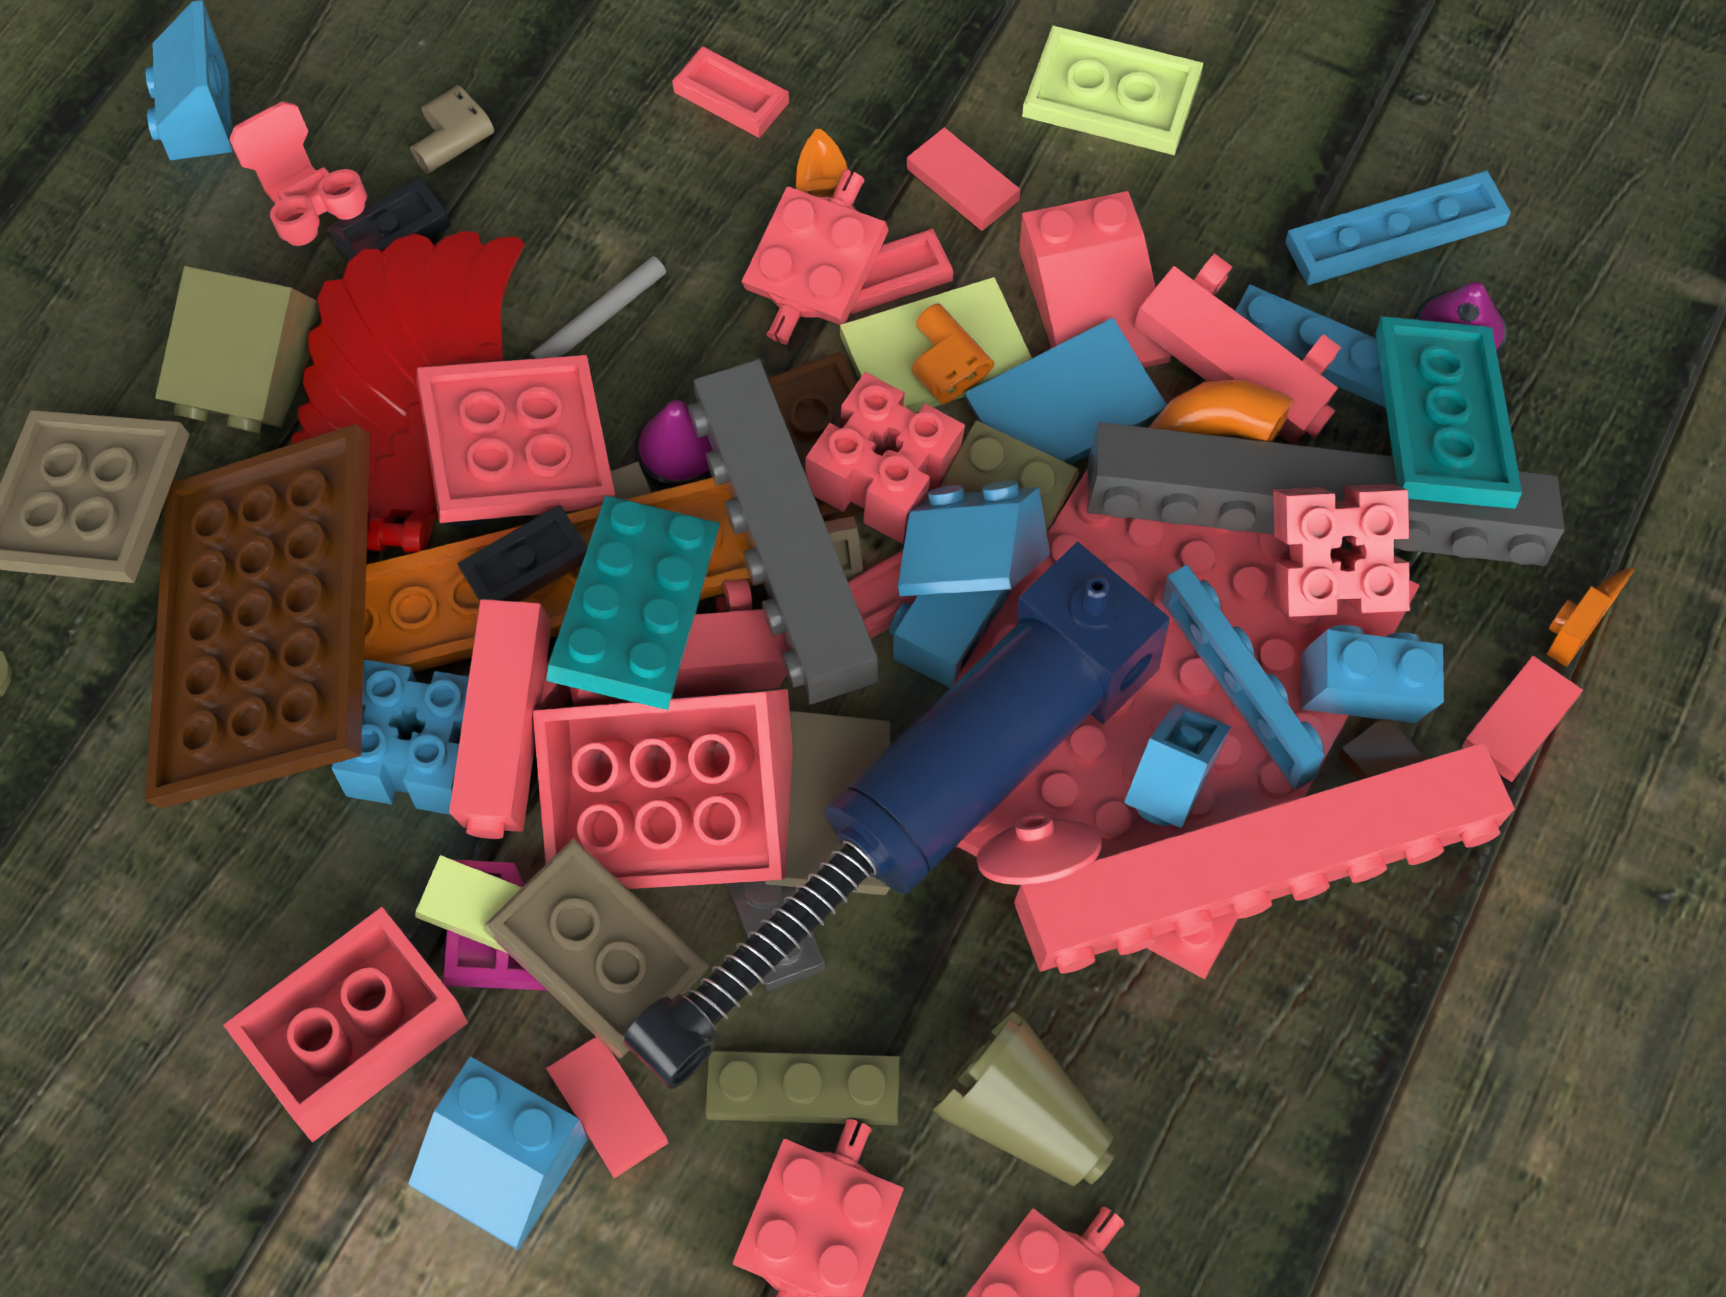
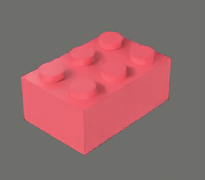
M381 907L223 1024V1026L294 1121L313 1143L468 1024L454 996L384 908Z

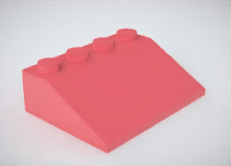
M788 689L672 698L668 710L636 702H621L533 711L546 864L574 838L627 889L770 881L786 878L793 759Z

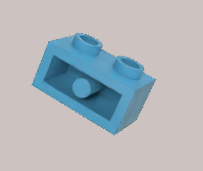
M1339 625L1327 629L1301 652L1302 710L1416 723L1444 702L1443 644L1421 642V638L1416 634L1393 633L1383 637L1363 634V629L1356 626Z

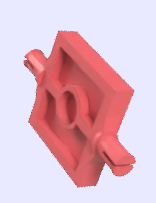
M850 170L843 171L832 198L816 197L787 186L743 277L742 284L747 291L769 298L779 307L776 317L766 333L775 342L780 341L783 345L789 343L790 336L799 317H819L838 325L845 324L889 231L885 221L860 213L852 207L862 184L865 182L864 178L855 172L852 175Z
M846 1119L845 1127L834 1153L816 1152L783 1139L733 1261V1265L763 1277L778 1291L776 1297L863 1296L904 1189L901 1186L870 1174L862 1165L858 1164L868 1136L872 1131L866 1124H861L853 1146H850L849 1143L858 1121Z
M1102 1206L1100 1212L1083 1235L1079 1236L1062 1230L1033 1208L965 1297H1138L1140 1287L1112 1267L1102 1253L1118 1230L1124 1226V1222L1116 1213L1111 1218V1210Z

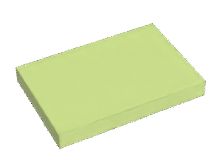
M1052 25L1023 104L1022 117L1175 155L1202 74L1203 63Z
M995 277L841 324L840 336L858 379L862 377L864 372H867L905 392L903 406L913 412H919L924 404L931 407L941 405L942 403L932 396L911 371L915 361L926 351L934 347L916 327L917 319L924 310L937 303L941 304L994 361L991 372L969 390L1032 359ZM972 374V375H971L970 377H968L967 379L970 380L971 378H973V377L976 376V375H975V374ZM953 387L952 389H950L949 391H947V393L950 394V393L953 392L956 388ZM965 392L958 396L956 399L965 397Z

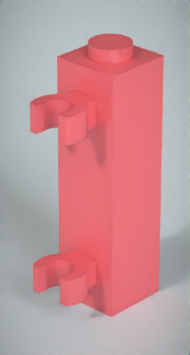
M1215 253L1212 255L1194 280L1173 266L1139 308L1134 327L1206 381L1244 379L1280 391L1295 400L1294 405L1278 435L1291 445H1296L1306 432L1315 438L1336 411L1328 404L1338 387L1322 375L1334 361L1336 354L1342 347L1323 334L1303 361H1301L1214 296L1228 279L1227 274L1232 269V266Z
M747 580L724 581L722 585L725 596L717 597L715 600L717 613L695 615L672 698L780 688L786 676L781 653L789 650L782 633L775 636L771 634L763 609L752 610V596ZM569 687L574 707L631 702Z
M480 600L449 813L459 824L467 828L466 833L471 836L500 839L504 837V831L523 832L535 750L533 711L540 710L552 627V622L540 603Z

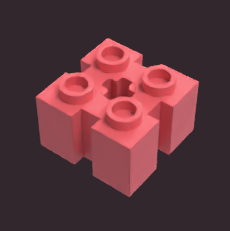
M864 372L841 405L840 428L829 423L806 456L805 475L814 497L842 512L845 511L850 502H853L865 509L864 524L904 544L909 512L928 498L929 488L931 490L940 488L962 447L965 424L927 404L923 405L919 413L907 409L903 406L905 392Z
M1393 484L1344 486V501H1335V493L1321 487L1273 489L1274 537L1287 545L1289 544V559L1275 560L1276 608L1289 617L1336 615L1337 599H1346V604L1360 613L1410 611L1409 562L1394 555V539H1409L1407 489ZM1346 536V541L1351 543V549L1349 554L1345 556V559L1339 561L1330 556L1331 548L1341 547L1342 537Z

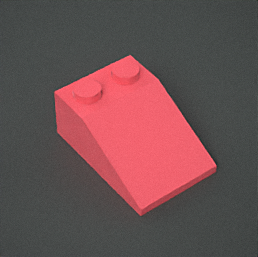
M1129 191L1022 213L1019 252L1051 349L1114 318L1144 368L1169 363L1170 353L1134 327L1139 308L1156 287L1144 233Z

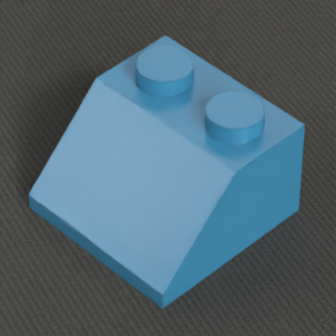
M203 0L192 1L152 43L153 66H146L145 69L150 96L155 98V108L147 109L149 130L153 140L162 141L169 160L233 152V147L229 141L232 134L229 69Z
M1001 481L984 486L982 488L983 492L964 493L963 487L959 485L944 486L929 491V498L909 512L898 580L899 595L915 596L1012 589L1050 555L1039 487L1018 489L1016 481Z
M470 1056L433 1112L408 1184L438 1204L512 1248L519 1250L588 1138L580 1119Z

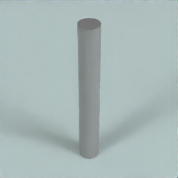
M652 256L531 352L529 358L539 359L564 356L666 274L664 265L659 259Z

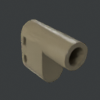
M456 85L422 106L424 117L435 132L412 145L410 149L420 168L426 174H429L493 134L494 128L483 109L461 86Z

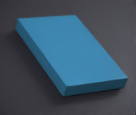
M1114 318L965 392V401L977 421L1070 465L1090 455L1098 422L1146 427L1156 419L1166 406L1165 401Z

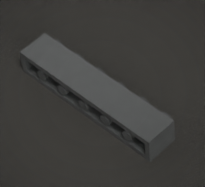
M760 359L693 379L696 402L688 405L692 425L697 437L708 436L713 451L706 452L708 466L716 486L726 483L731 499L724 501V505L734 535L744 533L750 549L743 551V557L753 585L763 582L769 599L762 601V607L770 632L773 636L781 633L784 636L789 651L781 653L792 688L802 685L809 705L878 683V657Z

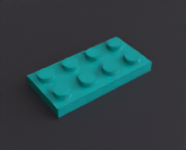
M1381 316L1375 334L1397 486L1408 490V499L1515 509L1522 495V488L1492 327Z
M605 495L548 664L546 681L668 710L717 541L720 523Z

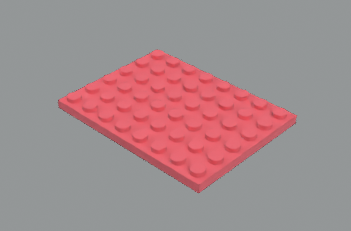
M1087 469L1047 533L1050 555L1013 587L953 685L1017 625L1019 596L1077 541L1170 617L1160 668L1104 725L1090 714L957 847L977 857L978 851L988 840L1014 827L1016 820L1020 817L1032 813H1046L1052 819L1082 822L1095 828L1100 834L1102 850L1095 859L1096 861L1306 796L1314 780L1296 790L1293 789L1162 604L1167 575L1187 564L1199 581L1206 580L1213 587L1221 604V612L1231 626H1238L1247 634L1254 649V658L1265 673H1272L1280 680L1288 695V705L1301 722L1307 721L1318 733L1323 744L1324 753L1319 770L1350 715L1301 709V652L1327 629L1339 625L1359 627L1363 629V634L1385 637L1393 634L1397 630L1406 611L1360 613L1346 604V599H1337L1336 615L1289 617L1276 608L1275 560L1289 559V544L1287 545L1277 539L1273 534L1230 531L1222 528L1187 524L1176 525L1169 522L1116 518L1109 515L1087 513ZM1343 547L1331 548L1330 556L1342 561L1350 551ZM1409 580L1410 604L1419 588V584ZM1175 703L1232 726L1201 794L1182 828L1172 824L1161 826L1151 823L1141 817L1136 808L1124 803L1150 737ZM1235 912L1212 918L1214 921L1212 926L1193 935L1179 937L1177 931L1173 930L1154 936L1155 942L1147 947V949L1206 979L1238 918Z

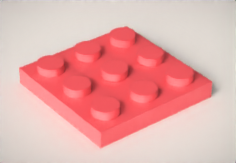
M587 355L417 368V387L440 523L544 514L558 505H561L565 512L586 510L602 506L605 495L615 497Z

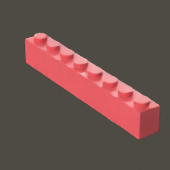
M1484 742L1092 862L1086 868L1061 879L1038 884L1020 885L1014 904L1039 972L1058 967L1060 973H1070L1091 965L1096 960L1094 956L1096 954L1116 948L1120 955L1132 954L1151 946L1155 942L1154 936L1173 930L1177 931L1179 937L1193 935L1214 924L1212 918L1235 912L1238 919L1247 918L1272 906L1271 900L1289 894H1292L1296 901L1308 899L1326 891L1330 887L1329 882L1350 876L1353 883L1366 881L1387 870L1386 864L1405 858L1409 865L1420 864L1444 852L1443 846L1463 841L1467 848L1481 845L1500 834L1499 827L1515 808Z

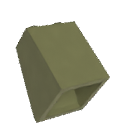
M184 266L155 399L175 405L173 415L207 423L209 413L228 416L227 427L260 434L262 424L282 428L311 356L308 332L319 326L322 321L318 302L291 287Z

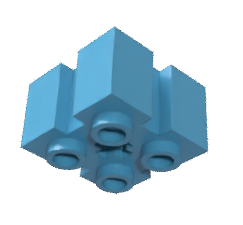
M365 659L363 670L361 756L333 763L332 771L345 796L393 804L396 791L409 793L415 809L451 815L449 810L469 677L434 671L431 684L418 683L411 667Z

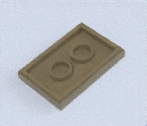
M790 711L793 759L786 878L783 880L765 881V884L790 887L805 885L808 882L809 874H817L820 871L821 862H829L832 859L831 853L833 851H840L843 848L840 839L828 822L825 810L839 794L847 789L862 772L890 747V721ZM870 875L871 880L865 878L858 885L859 892L852 891L855 893L886 895L890 887Z
M574 838L484 926V931L620 1060L630 1051L623 1044L624 1037L642 1012L660 998L668 996L673 999L677 994L683 996L709 967L698 954Z

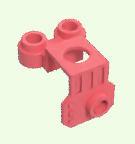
M281 101L236 125L229 141L240 165L244 168L255 170L265 193L275 203L271 209L270 218L278 236L291 245L301 246L308 244L317 236L320 224L318 216L328 211L338 219L348 220L355 218L365 208L367 193L360 176L353 170L342 169L329 173L324 167L317 171L314 169L303 147L308 129L296 104Z

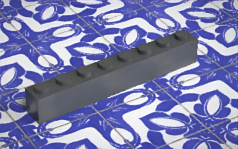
M1098 422L1088 459L1087 513L1109 515L1116 518H1135L1169 522L1176 525L1187 524L1222 528L1230 531H1247L1274 535L1273 489L1321 487L1335 493V501H1344V486L1393 484L1397 486L1392 456ZM1519 471L1522 495L1515 509L1408 499L1409 539H1394V549L1455 555L1462 558L1515 562L1521 565L1546 566L1565 530L1558 476ZM1346 536L1342 537V543L1351 545L1350 542L1346 541Z

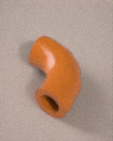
M1244 379L1207 381L1172 398L1148 428L1221 437L1237 436L1247 440L1273 442L1290 414L1295 400L1280 391Z

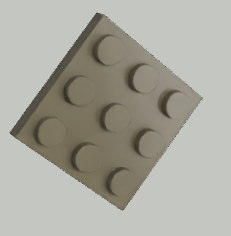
M30 410L0 483V570L135 583L188 441L189 432L180 422Z

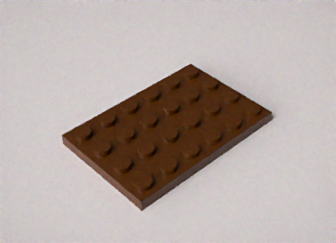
M357 424L171 484L165 500L145 802L162 809L361 756L370 434Z

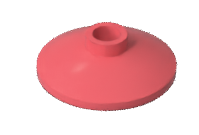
M1032 813L1020 817L1016 820L1014 827L988 840L978 851L977 864L982 875L999 883L1028 885L1054 881L1072 875L1094 862L1102 850L1101 837L1099 832L1088 824L1071 820L1052 819L1046 813Z

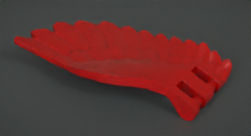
M462 231L445 237L434 246L427 237L414 233L394 240L382 252L378 249H363L348 262L343 279L325 281L317 297L322 321L319 326L308 332L309 352L314 365L305 368L303 384L309 398V403L298 407L297 416L303 430L292 435L291 444L357 424L370 434L367 550L384 551L386 546L403 547L405 553H415L427 548L438 515L434 507V485L417 387V368L504 361L500 312L513 269L525 246V243L518 237L496 238L484 245L480 243L481 238L478 232ZM396 517L407 518L404 524L394 523Z

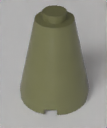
M1012 1010L991 1031L996 1036L993 1041L988 1040L981 1048L977 1047L938 1097L937 1100L939 1102L932 1107V1111L945 1121L1071 1186H1075L1082 1179L1092 1185L1105 1172L1115 1157V1154L1108 1149L1114 1136L1024 1017L1015 1010Z

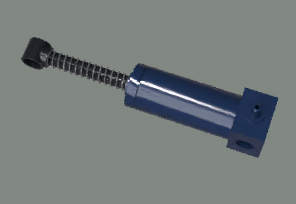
M1077 541L1019 596L1017 625L827 806L825 813L828 822L840 839L843 848L840 851H833L831 853L832 859L829 862H821L820 871L817 874H809L808 882L805 885H797V893L793 897H785V904L781 908H774L772 910L773 916L769 920H761V928L757 932L750 931L748 933L749 939L745 943H737V951L733 955L726 954L724 957L725 962L721 966H713V974L709 978H701V986L696 990H689L688 998L679 994L673 999L666 996L660 998L643 1011L628 1029L623 1044L668 1088L674 1089L686 1082L711 1055L715 1047L714 1039L718 1036L715 1025L723 1017L728 1019L726 1014L735 1005L740 1008L738 1002L746 994L752 996L751 990L759 982L764 984L763 978L771 970L776 972L775 966L782 959L788 961L787 955L795 947L800 949L799 943L806 936L812 937L811 931L818 924L824 926L822 920L830 913L836 914L835 908L842 901L847 903L846 897L853 890L859 892L858 885L865 878L871 880L870 875H872L895 891L908 894L1090 714L1104 725L1159 670L1170 617Z

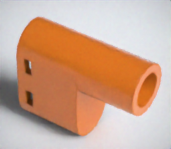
M933 304L923 311L917 319L916 327L934 347L926 351L915 361L911 371L932 396L936 397L944 405L982 381L991 372L994 361L941 304ZM972 374H975V375H976V376H974L973 378H971L970 380L967 379V378L970 377ZM953 387L956 388V389H955L953 392H951L950 394L947 393V391H949V390L952 389Z

